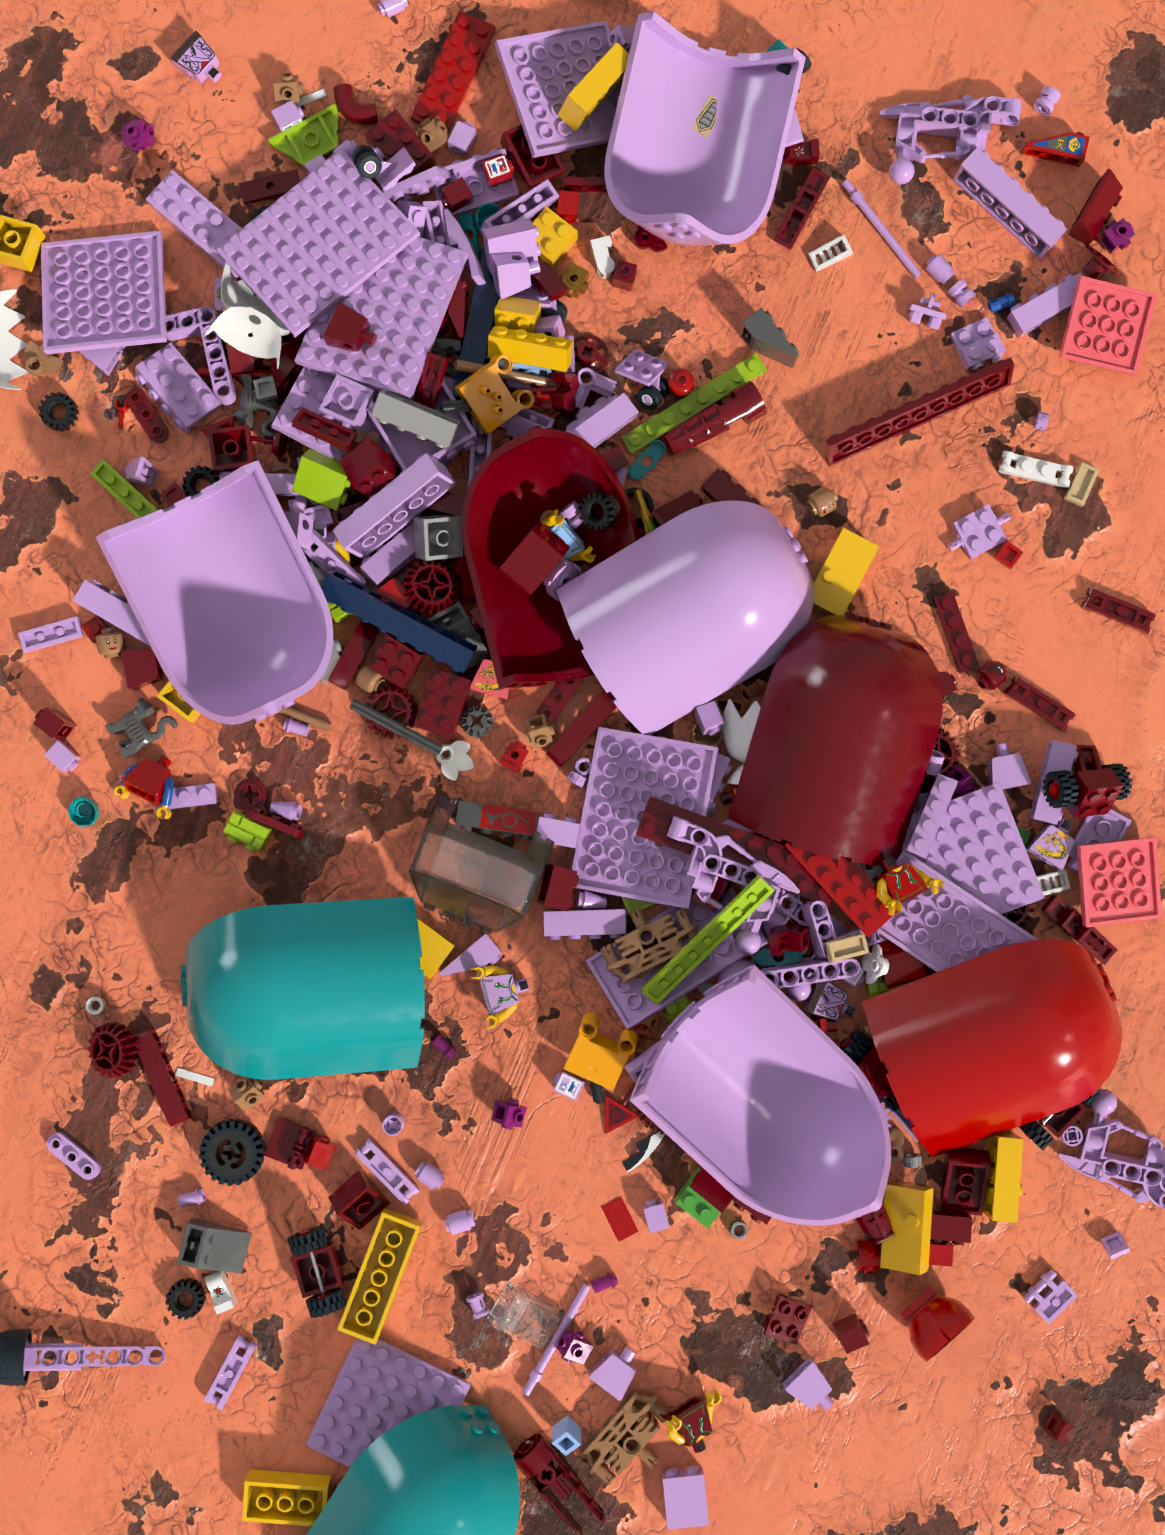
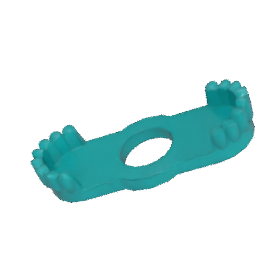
M463 213L460 215L458 223L465 232L468 230L473 232V238L470 241L480 259L483 249L478 244V232L474 225L475 215Z
M654 440L645 452L639 454L637 461L632 466H629L628 469L631 479L635 481L641 480L649 471L655 468L659 459L666 452L664 442ZM644 456H650L653 463L651 466L645 467L642 465L641 459Z
M760 949L755 953L754 958L756 964L762 967L768 965L781 966L786 963L800 962L804 954L803 951L786 950L783 952L785 955L784 960L776 962L773 956L770 955V949Z

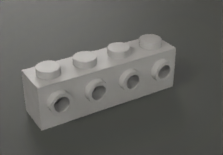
M384 389L379 392L371 415L376 417V420L380 423L393 424L396 429L402 432L410 431L415 434V437L422 440L429 439L434 441V445L441 448L450 447L460 424L458 419Z

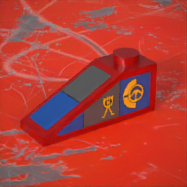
M1069 132L1027 142L1021 154L1080 167L1085 160L1090 137L1085 136L1081 132Z

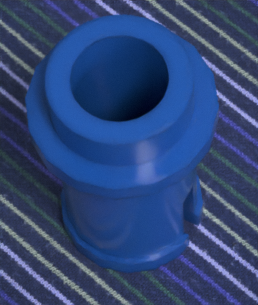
M1005 293V296L988 300V308L991 313L1004 308L1011 309L1015 305L1012 293Z

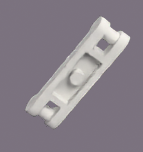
M1003 451V462L999 466L998 472L1069 488V476L1072 474L1074 467L1022 456L1010 451ZM1011 461L1016 462L1015 468L1010 466ZM1056 472L1062 473L1060 479L1055 478Z

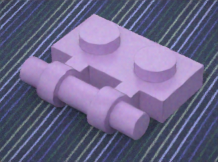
M1053 1269L1047 1274L1043 1273L1040 1276L1041 1280L1033 1287L1030 1286L1027 1289L1028 1292L1023 1296L1028 1304L1034 1298L1038 1301L1032 1308L1048 1324L1078 1296L1062 1279L1056 1284L1052 1281L1057 1276ZM1048 1285L1051 1289L1042 1297L1039 1293Z

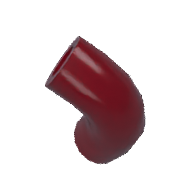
M339 84L333 88L337 108L347 120L357 125H374L378 123L376 104L358 103L355 100L352 85Z

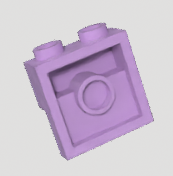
M988 317L956 330L949 335L966 371L970 369L976 371L985 366L984 363L988 361L994 363L1002 359V355L1006 351L999 334H995Z
M337 374L318 410L321 416L358 432L367 416L366 410L375 392L366 386Z

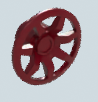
M1086 246V249L1093 256L1083 267L1087 275L1097 280H1100L1107 270L1120 275L1117 267L1103 254L1091 246Z
M593 335L576 337L574 344L585 339V342H582L579 347L574 345V350L577 352L575 362H581L579 371L585 368L586 365H589L593 372L601 374L609 361V351L606 344L600 338ZM588 339L595 340L599 344L595 345L594 343L588 341ZM601 347L605 351V357L597 355V351ZM605 361L603 366L597 371L594 362ZM589 374L580 375L583 378H591Z

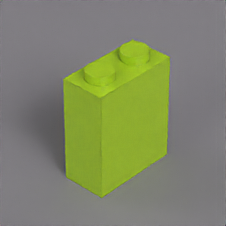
M309 448L301 457L292 491L337 511L341 505L346 504L349 498L347 490L352 485L340 462Z

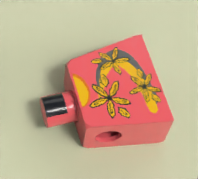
M483 659L470 685V689L508 701L510 688L498 687L492 661Z

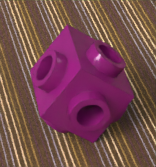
M136 118L132 122L122 124L123 145L135 151H143L147 147L155 145L154 126L144 119Z
M1124 218L1118 222L1114 220L1105 227L1106 230L1101 234L1099 240L1108 253L1111 254L1118 248L1123 250L1132 243L1130 239L1135 235L1134 229Z
M958 766L945 775L958 781L951 799L976 791L973 777Z
M508 1098L507 1101L496 1100L491 1120L501 1124L502 1128L513 1130V1127H522L527 1107L520 1105L519 1100Z
M565 1330L556 1348L562 1354L561 1358L569 1363L575 1361L584 1365L593 1345L581 1332Z

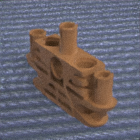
M641 908L635 909L638 918L634 911H631L629 915L637 930L615 940L623 959L619 961L613 944L606 945L610 953H608L605 946L601 948V952L608 964L606 970L613 972L618 977L620 976L623 979L622 983L627 984L664 967L685 947L682 941L688 938L689 943L696 936L698 925H693L686 908L681 909L684 918H682L679 911L674 914L682 928L680 932L670 914L647 924ZM645 934H652L650 941H642ZM629 968L630 973L627 975L622 969Z
M633 1390L587 1441L581 1450V1454L586 1455L589 1475L595 1473L608 1486L611 1484L610 1480L613 1481L616 1475L602 1462L606 1465L610 1464L612 1470L616 1469L617 1475H620L636 1456L647 1464L650 1469L654 1466L653 1463H657L659 1458L645 1446L660 1429L659 1422L657 1420L654 1422V1418L651 1415L648 1416L647 1411L649 1410L661 1423L666 1421L664 1415L669 1412L657 1401V1395L637 1394L638 1390ZM637 1400L641 1401V1404L637 1407L633 1402ZM634 1439L637 1441V1444L629 1446L627 1441ZM593 1449L598 1452L595 1458L591 1454Z

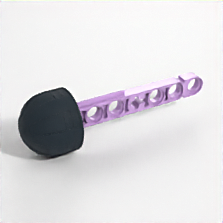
M31 1329L6 1330L0 1332V1385L26 1386L30 1371L81 1370L82 1367L139 1366L143 1363L144 1366H157L164 1362L166 1352L159 1346H145L144 1349L140 1346L83 1347V1343L32 1344ZM38 1350H41V1351H42L41 1354H40V1362H41V1364H37L38 1359H39ZM71 1350L77 1353V1360L74 1363H68L65 1358L67 1352ZM92 1350L95 1351V1354H102V1350H106L104 1354L105 1363H101L102 1359H95L94 1363H91V1359H87V1355L91 1354ZM112 1350H117L120 1354L119 1360L115 1363L110 1362L108 1359V1354ZM133 1350H138L141 1353V1359L136 1363L129 1359V1354ZM152 1351H161L162 1359L159 1362H153L150 1359ZM46 1352H55L56 1359L53 1363L45 1362L44 1355Z

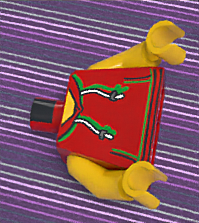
M893 856L881 861L887 872L877 879V898L888 909V914L891 916L894 915L895 910L901 913L902 903L929 890L928 887H931L933 894H938L939 889L937 887L944 889L943 880L939 878L933 879L909 862L898 866Z

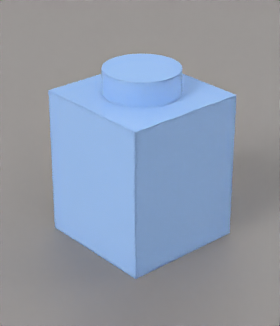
M568 1415L552 1426V1444L565 1456L581 1445L582 1427Z

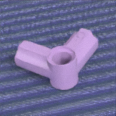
M590 368L581 369L577 374L580 384L576 389L577 394L574 395L576 399L575 408H583L590 390L607 398L610 397L617 382L593 372ZM588 373L591 376V382L583 383L580 375Z

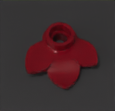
M637 225L638 231H636L633 237L637 248L642 250L649 248L654 252H662L668 248L663 239Z

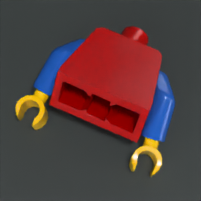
M161 756L157 762L146 758L140 763L128 767L121 779V786L115 787L114 794L120 795L122 791L120 798L127 799L130 793L157 806L162 804V807L157 809L156 815L161 817L162 811L165 810V819H169L171 817V810L168 809V806L171 805L174 791V780L171 771L168 769L171 761L165 756Z

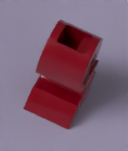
M567 372L551 373L553 382L561 385L560 390L551 395L553 409L556 412L573 411L576 406L574 395L577 394L576 389L580 384L578 375Z

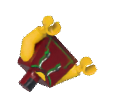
M713 1390L712 1395L710 1392L706 1393V1400L693 1396L665 1414L667 1437L678 1445L692 1446L695 1453L704 1451L706 1446L703 1439L712 1432L711 1424L714 1406L720 1403L722 1396L716 1390Z

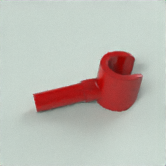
M117 399L115 407L119 412L118 429L123 430L124 416L128 412L129 406L125 400L124 406L120 407V402Z

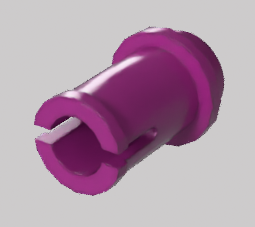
M440 1034L431 1043L444 1055V1059L450 1060L457 1052L456 1046H451Z
M607 1272L606 1276L591 1281L595 1293L609 1287L615 1288V1285L618 1284L614 1272Z

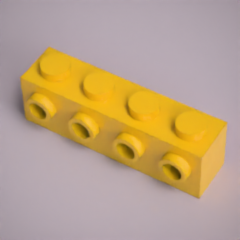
M494 326L488 335V358H492L496 354L509 356L512 362L564 372H567L572 363L573 340L566 339L565 337H552L544 333H530L523 329H508L505 326Z

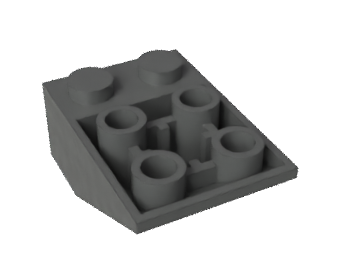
M761 307L742 322L739 331L740 337L751 350L793 368L799 357L797 347L787 341L781 327L777 328L773 323L772 315L768 311L765 312Z
M459 601L448 607L445 611H441L428 618V620L478 646L466 670L479 664L483 659L491 657ZM452 670L453 673H454V675H456V676H458L459 674L463 673V672H461V671H460V672H457V671Z
M192 1218L187 1222L177 1264L197 1269L241 1274L252 1233Z

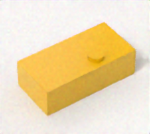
M616 42L567 96L557 116L575 132L623 81L629 53Z
M843 528L813 582V608L828 616H843L879 546Z
M417 916L422 957H420L421 968L419 969H423L424 975L431 979L456 944Z
M1002 1132L988 1137L987 1151L990 1157L991 1169L983 1213L992 1221L1017 1223L1019 1196H1022L1023 1186L1020 1180L1024 1139L1013 1132Z
M896 1181L886 1185L884 1206L895 1235L882 1242L880 1268L921 1275L928 1271L933 1204L932 1187Z
M249 1469L244 1481L242 1521L312 1526L330 1499L331 1475Z

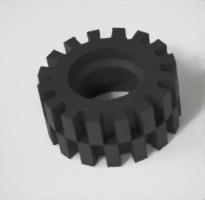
M52 392L50 397L48 395L44 396L46 400H41L42 406L38 408L41 411L39 416L42 418L43 423L55 431L59 430L60 432L64 431V429L69 430L70 425L74 427V420L78 421L76 415L79 414L77 404L69 396L63 395L61 392H57V394ZM56 405H63L66 408V414L61 419H55L52 416V409Z
M198 465L197 468L192 467L190 472L187 471L185 473L187 476L182 479L184 481L182 487L188 497H193L201 493L195 489L197 479H208L210 486L219 481V478L211 468Z
M597 491L586 495L582 499L583 502H580L579 506L582 508L579 509V513L583 514L580 516V519H585L583 524H589V529L601 530L616 522L617 518L615 516H618L619 512L615 511V509L619 507L618 505L614 506L616 499H610L612 497L610 493L606 494V491ZM595 503H599L603 508L602 518L597 517L595 514Z
M191 1278L181 1279L169 1289L165 1303L169 1305L167 1310L168 1312L170 1310L173 1312L171 1314L173 1317L177 1315V1319L184 1317V1320L189 1317L192 1318L204 1306V1301L206 1300L204 1294L206 1292L205 1289H201V1283L199 1285L196 1284L197 1280L191 1281ZM187 1291L192 1294L193 1303L190 1306L180 1304L178 1296L181 1292Z

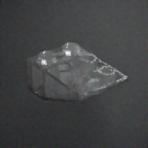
M508 1282L487 1318L495 1329L544 1350L565 1314L526 1289Z

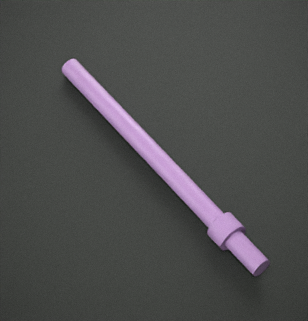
M848 179L845 180L842 185L850 194L852 202L860 207L914 278H917L921 274L920 270L863 199L864 195L860 190L857 191Z
M583 1283L536 1368H533L530 1372V1378L522 1391L525 1395L529 1396L536 1383L540 1382L543 1376L542 1372L553 1355L560 1337L567 1330L591 1288L587 1283Z

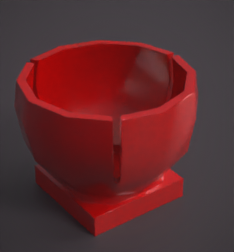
M932 1286L927 1288L899 1313L904 1320L909 1322L911 1344L917 1354L926 1362L948 1345L975 1319L970 1310L960 1301L938 1295Z

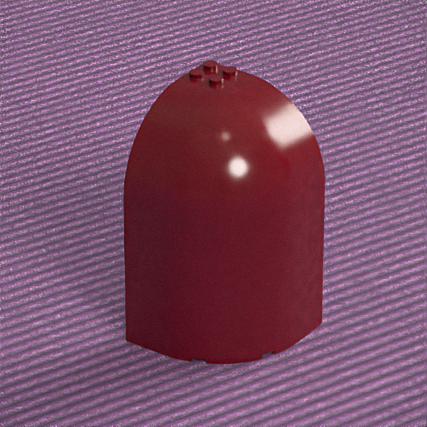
M534 426L529 428L525 434L513 436V440L497 448L482 462L468 487L462 510L461 533L464 553L499 688L544 686L549 681L562 683L595 675L581 651L584 648L580 639L576 640L570 629L561 602L548 595L544 583L542 582L529 597L498 571L512 550L532 527L540 521L542 513L547 510L554 511L557 509L559 510L558 514H560L574 500L580 504V502H583V497L597 491H606V494L610 493L612 495L610 499H616L614 506L618 505L619 508L615 509V511L619 512V514L615 516L617 520L613 522V525L601 530H594V528H588L589 524L584 525L582 523L573 529L584 541L585 549L583 550L591 546L593 550L590 554L597 555L593 562L590 563L585 560L573 562L581 568L582 574L640 539L627 494L605 458L592 445L577 435L554 430V428L545 429L540 426ZM595 503V514L597 517L602 518L603 508L599 503Z
M852 614V617L842 615L822 617L803 628L786 646L771 673L728 819L779 842H781V839L792 843V847L838 860L841 857L850 858V862L869 865H883L881 861L890 856H893L896 861L901 853L938 736L943 712V694L939 674L933 660L922 645L907 634L891 629V624L878 622L876 619L869 617L864 619V617Z

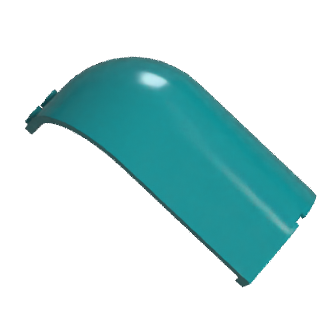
M414 897L258 906L227 914L204 926L188 943L185 950L184 965L180 966L182 1006H186L190 1032L199 1048L220 1067L243 1077L261 1080L417 1068L424 1034V1027H420L421 1019L425 1018L424 970L419 969L421 968L420 957H422Z
M485 1405L439 1407L408 1418L385 1432L371 1443L354 1461L306 1535H515L520 1507L517 1469L510 1447L488 1407Z

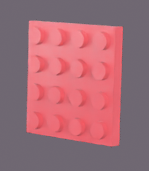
M1079 276L1058 358L1136 375L1157 294Z
M1156 837L1077 845L1083 927L1162 918Z

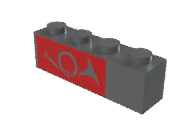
M459 801L455 825H460L459 830L471 831L472 827L480 828V833L492 834V830L500 831V836L512 837V833L520 834L521 839L532 840V836L536 837L540 812Z

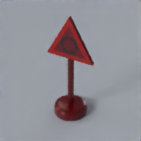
M234 415L203 428L201 431L208 436V430L234 427ZM276 431L273 439L252 436L253 441L272 444V452L276 457H283L285 455L288 444V436Z
M635 1083L632 1084L621 1103L605 1094V1134L640 1117L639 1114L625 1107L632 1095Z

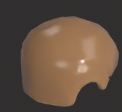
M698 723L691 730V740L696 744L716 747L723 737V731L712 736L709 734L703 736Z

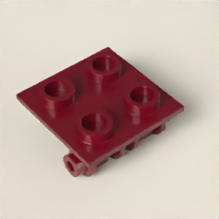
M279 1117L264 1156L285 1163L290 1169L295 1170V1168L302 1170L305 1164L303 1157L311 1136H316L317 1131Z
M780 1293L779 1296H776L775 1308L771 1307L773 1313L768 1314V1320L763 1326L765 1328L764 1335L797 1345L812 1306L789 1299L785 1294Z

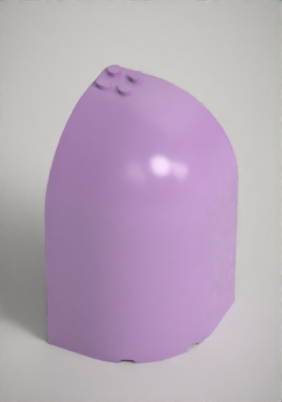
M654 11L638 14L605 157V184L610 200L615 208L622 215L651 234L665 241L680 245L733 244L751 236L761 225L770 209L778 181L806 59L796 48L762 53H738L737 57L728 56L726 51L712 47L705 50L698 47V42L683 35ZM780 64H790L792 66L789 75L777 71L776 67ZM711 94L717 98L716 124L708 138L692 128L699 112Z
M258 460L243 465L201 490V493L193 497L189 496L174 503L173 506L165 510L160 509L141 518L106 530L96 536L164 673L181 697L202 715L216 722L230 725L242 724L252 719L258 722L280 712L283 708L285 709L295 704L294 699L310 691L322 678L329 664L333 647V625L328 603Z
M720 501L693 508L673 518L556 590L575 639H580L584 648L581 651L606 693L611 692L616 698L613 702L642 734L650 736L695 710L696 707L707 703L766 669L779 659L789 642L806 627L814 603L813 580L806 565L808 559L803 551L800 552L801 545L797 538L792 539L794 535L788 526L784 527L780 520L768 509L746 501Z
M755 965L714 985L704 992L705 997L698 1003L693 1001L662 1034L660 1038L663 1041L659 1047H653L636 1082L630 1101L733 1196L747 1206L767 1216L794 1224L824 1226L846 1222L879 1210L882 1206L891 1166L890 1135L883 1109L875 1091L851 1058Z

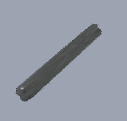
M354 699L351 703V710L435 755L441 753L442 745Z

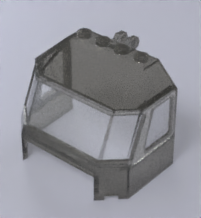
M438 795L408 870L420 903L424 904L423 908L432 912L435 909L443 912L442 916L449 918L452 922L459 918L461 919L462 926L472 927L476 925L481 927V932L489 935L492 932L497 934L523 923L555 842L549 838H546L544 841L540 838L542 834L536 831L526 854L449 823L458 799L452 798L449 802L446 801L447 798L445 796Z

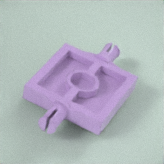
M988 504L952 523L957 539L947 544V547H951L949 551L952 552L961 546L966 551L969 559H973L1006 541L1007 539L1002 531L1001 524L1011 520L1010 514L1006 512L997 517Z

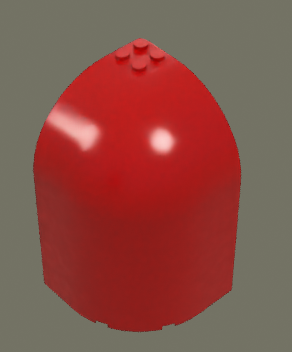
M1033 940L1005 946L862 1001L881 1062H884L886 1070L889 1071L886 1077L904 1117L906 1119L910 1118L913 1125L910 1126L915 1136L932 1157L1050 1116L1081 1103L1094 1094L1110 1076L1121 1049L1122 1027L1114 1003L1118 1000L1102 964H1097L1091 952L1083 946L1064 940Z

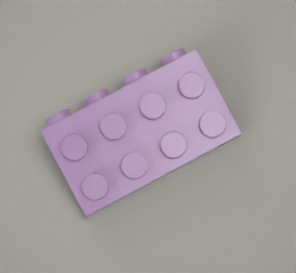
M496 148L485 155L477 154L465 161H454L446 167L438 166L450 171L452 180L447 181V185L463 177L473 195V202L452 213L451 209L447 208L453 217L476 211L481 205L486 203L499 204L519 197L513 173L511 181L490 188L483 171V161L505 154L507 158L506 149ZM443 187L433 188L437 201H440L443 196L441 191Z
M169 343L135 366L137 382L148 389L150 397L161 404L162 411L167 416L170 415L173 418L177 429L183 430L186 434L190 432L191 427L222 407L214 392L172 343Z

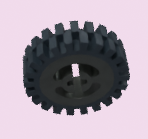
M228 1119L213 1126L203 1137L202 1144L199 1147V1151H201L199 1160H202L200 1165L206 1169L204 1173L206 1175L210 1174L212 1176L211 1180H218V1184L221 1185L227 1183V1186H232L233 1184L240 1185L242 1182H247L258 1172L265 1159L266 1149H264L265 1142L261 1139L262 1134L256 1131L257 1128L255 1126L251 1127L249 1122L246 1121L244 1123L241 1119ZM230 1139L231 1142L223 1148L225 1151L221 1154V1159L219 1155L220 1143L223 1140ZM242 1143L246 1149V1158L242 1164L235 1165L234 1162L242 1156L240 1154L243 1151ZM231 1148H233L234 1153H236L234 1156H231V1152L229 1151Z

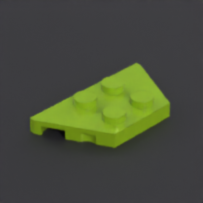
M336 103L268 139L270 145L303 168L304 164L319 154L323 157L332 154V151L339 146L338 108Z

